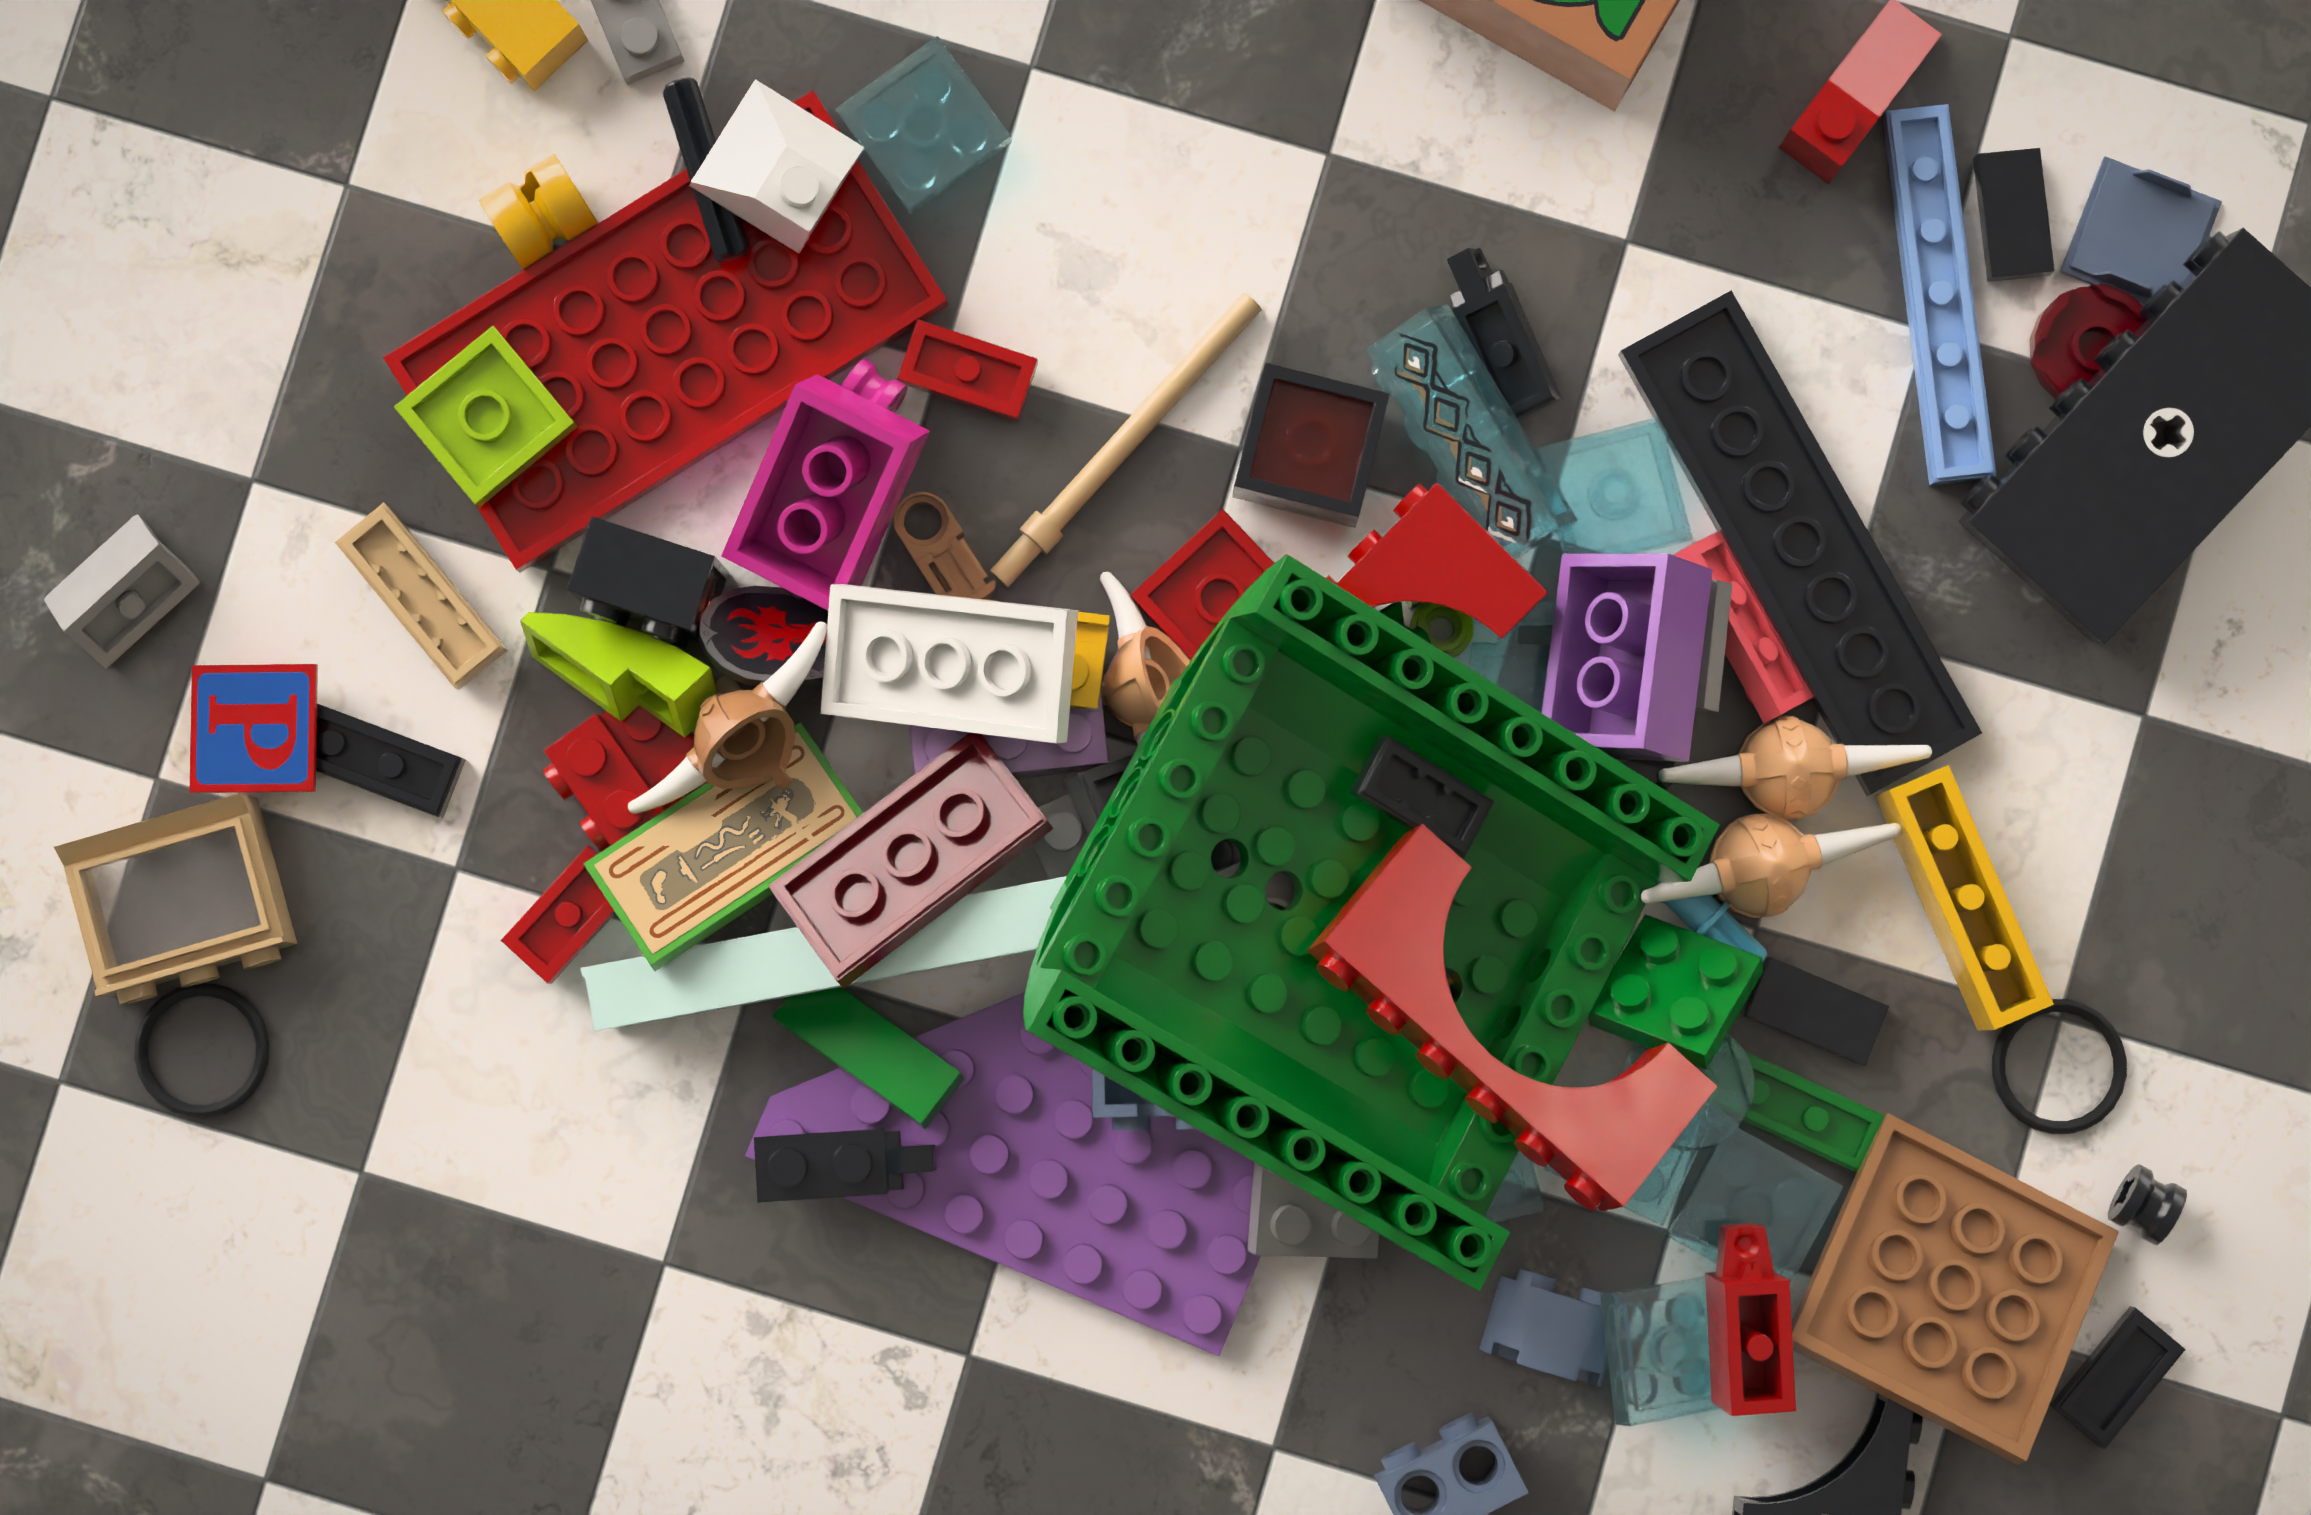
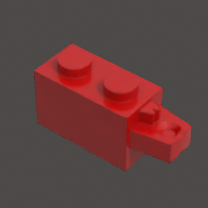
M1758 1223L1720 1226L1716 1272L1705 1273L1711 1402L1730 1416L1795 1412L1790 1281L1774 1272L1764 1226Z

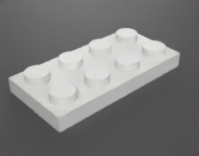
M831 584L820 714L1049 743L1067 742L1078 610L846 584Z

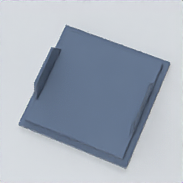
M2104 156L2060 273L2091 285L2107 284L2130 293L2144 305L2164 284L2168 285L2172 280L2180 284L2191 273L2183 266V263L2209 237L2222 201L2192 190L2189 184L2153 170H2140Z

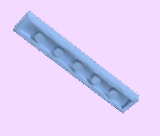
M1949 105L1885 111L1882 115L1929 486L1977 481L1986 475L1989 477L1991 474L1995 477L1996 468Z

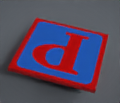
M318 664L192 665L189 793L316 792Z

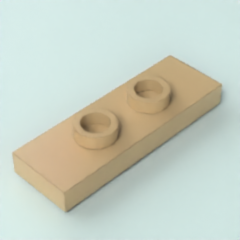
M385 502L335 542L455 689L460 690L508 650Z

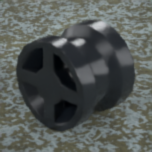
M2137 1164L2129 1171L2119 1185L2109 1207L2108 1220L2122 1227L2130 1224L2140 1230L2144 1240L2153 1245H2158L2168 1236L2181 1215L2187 1198V1190L2175 1183L2164 1185L2156 1181L2152 1170Z

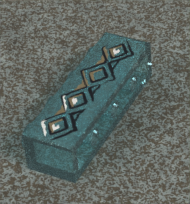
M1448 304L1423 309L1366 348L1374 363L1371 366L1374 379L1384 392L1390 393L1389 396H1394L1406 416L1404 427L1407 434L1418 448L1428 452L1439 471L1436 474L1437 482L1515 559L1520 558L1578 521Z

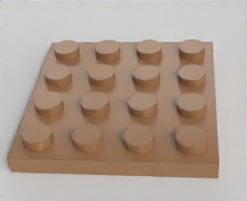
M1887 1113L1884 1115L1875 1137L1857 1170L1792 1320L1793 1350L2016 1465H2020L2027 1461L2119 1231Z

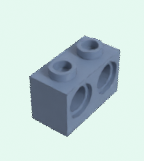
M1473 1413L1464 1415L1440 1428L1438 1431L1442 1440L1420 1451L1414 1442L1384 1456L1381 1462L1385 1469L1373 1474L1393 1515H1487L1529 1493L1493 1421L1488 1416L1477 1421ZM1483 1446L1491 1450L1493 1455L1491 1471L1485 1477L1478 1480L1463 1477L1459 1471V1460L1462 1454L1471 1447ZM1414 1476L1429 1477L1436 1485V1494L1433 1501L1422 1509L1409 1508L1401 1501L1403 1485Z

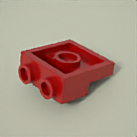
M640 705L623 721L618 720L607 711L601 715L595 713L543 750L552 762L543 769L545 776L564 801L573 795L576 796L588 813V816L579 821V823L600 852L708 783L706 781L684 796L660 807L633 814L628 810L629 802L646 793L667 777L694 747V735L691 732L684 738Z

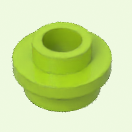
M1429 602L1421 603L1413 613L1410 621L1411 629L1416 626L1423 628L1428 634L1431 644L1453 658L1467 648L1474 631L1471 616L1459 610ZM1435 618L1447 619L1453 627L1452 636L1446 640L1434 638L1429 630L1430 622Z

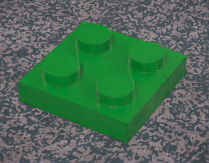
M1645 914L1615 963L1589 1013V1025L1650 1049L1669 1043L1694 1066L1707 1070L1763 973L1762 957Z

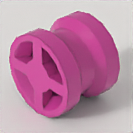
M866 358L862 359L853 368L841 385L894 413L899 409L908 390L907 385L898 379L888 381L878 375L876 365Z

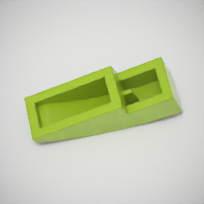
M528 612L520 619L531 656L620 721H623L640 705L685 738L696 728L702 703L710 696L717 694L712 671L709 666L681 649L643 632L606 621L567 614Z

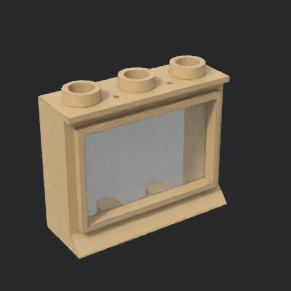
M238 793L54 846L66 874L96 986L94 990L95 996H117L119 1005L140 1002L158 995L155 986L157 984L178 978L181 987L202 984L220 977L217 968L219 966L240 960L243 969L264 966L282 959L279 949L297 944L257 797Z

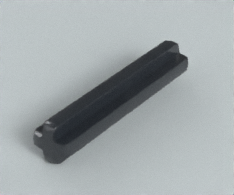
M687 77L666 84L663 97L691 182L716 143V139L698 83L694 78ZM693 188L715 259L718 262H728L747 255L749 242L741 217Z

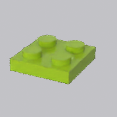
M491 326L394 406L427 448L479 508L578 427L494 326Z

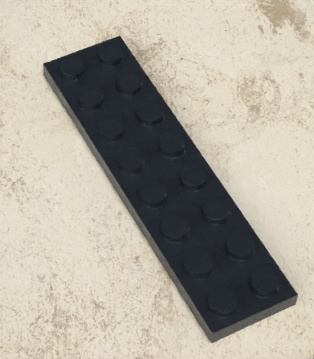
M1732 290L1622 349L1618 354L1621 362L1717 532L1720 531L1813 695L1811 699L1836 743H1843V745H1928L1931 747L1932 755L1927 759L1855 775L1866 796L1877 792L1982 734L1981 729Z

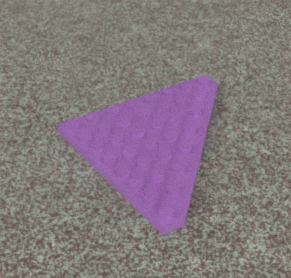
M1025 992L913 1038L960 1071L965 1078L926 1129H923L840 1068L770 1096L745 1154L746 1157L755 1160L754 1137L885 1128V1132L900 1131L901 1147L935 1144L936 1170L932 1172L904 1173L903 1190H889L888 1194L848 1196L843 1198L1220 1356L1261 1255H1254L1247 1251L1254 1162L1197 1129H1176L1175 1116L1151 1117L1150 1130H1112V1118H1093L1092 1068L1026 1031L1023 1018Z

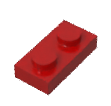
M917 319L897 379L907 386L1019 422L1038 366V359Z
M588 845L500 940L547 984H552L616 914L583 864L599 854Z

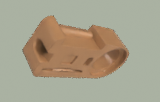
M917 492L905 497L895 510L894 527L899 539L936 595L988 600L994 596L997 591L995 580L987 584L984 582L988 575L965 539H961L965 534L945 502L938 496L928 492ZM920 505H928L935 508L942 518L939 532L927 540L913 538L907 533L905 528L906 516L913 508Z

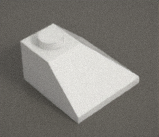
M755 79L689 186L792 250L800 253L861 155L864 147Z

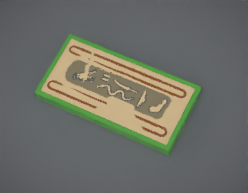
M801 722L794 726L795 741L791 758L786 767V772L792 778V783L785 790L777 786L774 780L742 789H722L706 783L583 863L654 972L772 895L773 892L768 887L772 882L863 814L859 805Z

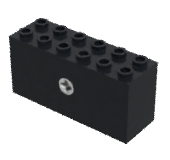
M2244 227L2227 236L2218 231L2213 237L2209 236L2183 263V266L2191 273L2180 284L2174 280L2168 285L2164 284L2138 311V314L2146 321L2133 334L2129 329L2123 333L2119 332L2094 358L2093 361L2101 369L2089 382L2083 378L2079 381L2074 380L2050 405L2048 409L2056 415L2051 423L2043 431L2038 426L2034 429L2029 428L2006 452L2004 457L2012 463L1998 479L1992 474L1989 477L1987 475L1984 476L1960 502L1968 511L1958 522L2090 641L2106 644L2311 427V287ZM2166 422L2169 427L2165 430L2164 437L2169 444L2154 447L2151 441L2157 433L2151 424Z

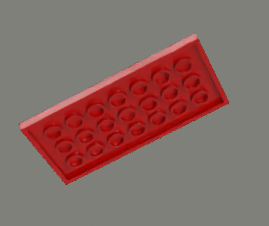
M813 90L793 102L839 131ZM858 159L800 253H797L741 218L749 242L747 255L728 262H718L714 257L693 188L689 186L691 183L687 169L383 357L405 394L409 395L491 326H494L578 426L480 508L477 507L512 565L519 573L585 533L591 516L606 520L785 408L795 384L816 374L830 380L916 325L917 319L924 321L949 305L946 297Z

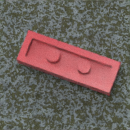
M1718 531L1675 553L1674 556L1713 569L1712 580H1720L1732 584L1725 655L1743 685L1747 698L1754 705L1763 723L1765 724L1813 698L1812 693L1721 532Z

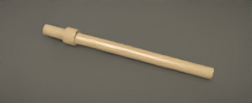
M1243 293L1043 513L1035 511L1019 528L1022 536L989 570L999 582L1008 588L1040 552L1047 555L1064 537L1060 530L1262 311L1254 299Z

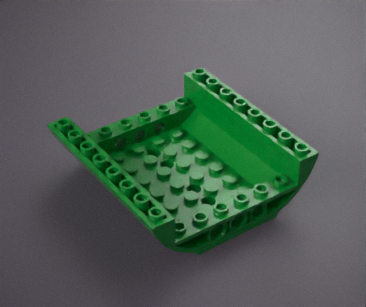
M1286 554L1269 567L1241 595L1200 646L1179 679L1174 680L1050 906L1052 911L1039 941L1025 990L1023 1008L1025 1029L1480 1292L1510 1234L1508 1230L1485 1218V1215L1519 1151L1515 1145V1140L1518 1137L1499 1120L1497 1123H1492L1478 1115L1467 1104L1465 1097L1468 1093L1450 1077L1442 1079L1427 1070L1417 1059L1416 1053L1418 1049L1402 1034L1392 1035L1375 1024L1366 1012L1369 1005L1351 989L1342 991L1329 983L1317 970L1316 966L1319 961L1307 951L1403 834L1410 831L1350 794L1352 786L1379 736L1388 735L1494 801L1465 858H1462L1472 868L1462 880L1448 912L1443 943L1445 971L1449 973L1453 981L1451 996L1455 1006L1476 1040L1505 1066L1532 1080L1553 1085L1646 905L1641 900V893L1656 886L1657 882H1691L1720 824ZM1224 839L1234 843L1240 853V865L1237 871L1227 878L1220 876L1214 870L1211 862V854L1214 847ZM1278 872L1286 874L1294 886L1293 899L1282 910L1274 908L1266 897L1267 882Z

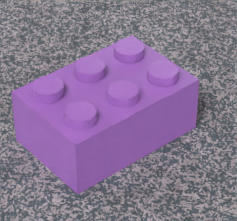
M1669 553L1562 554L1542 714L1614 759L1689 762L1713 569Z

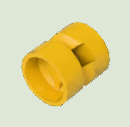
M555 154L550 155L526 170L524 184L517 186L507 182L479 199L490 221L523 270L553 252L554 240L557 238L569 242L598 224L595 216Z

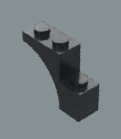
M1876 1393L1869 1419L1861 1435L1848 1453L1834 1467L1816 1480L1785 1493L1756 1497L1734 1496L1732 1515H1901L1902 1509L1909 1510L1913 1502L1915 1475L1913 1470H1907L1909 1445H1917L1920 1440L1923 1416Z

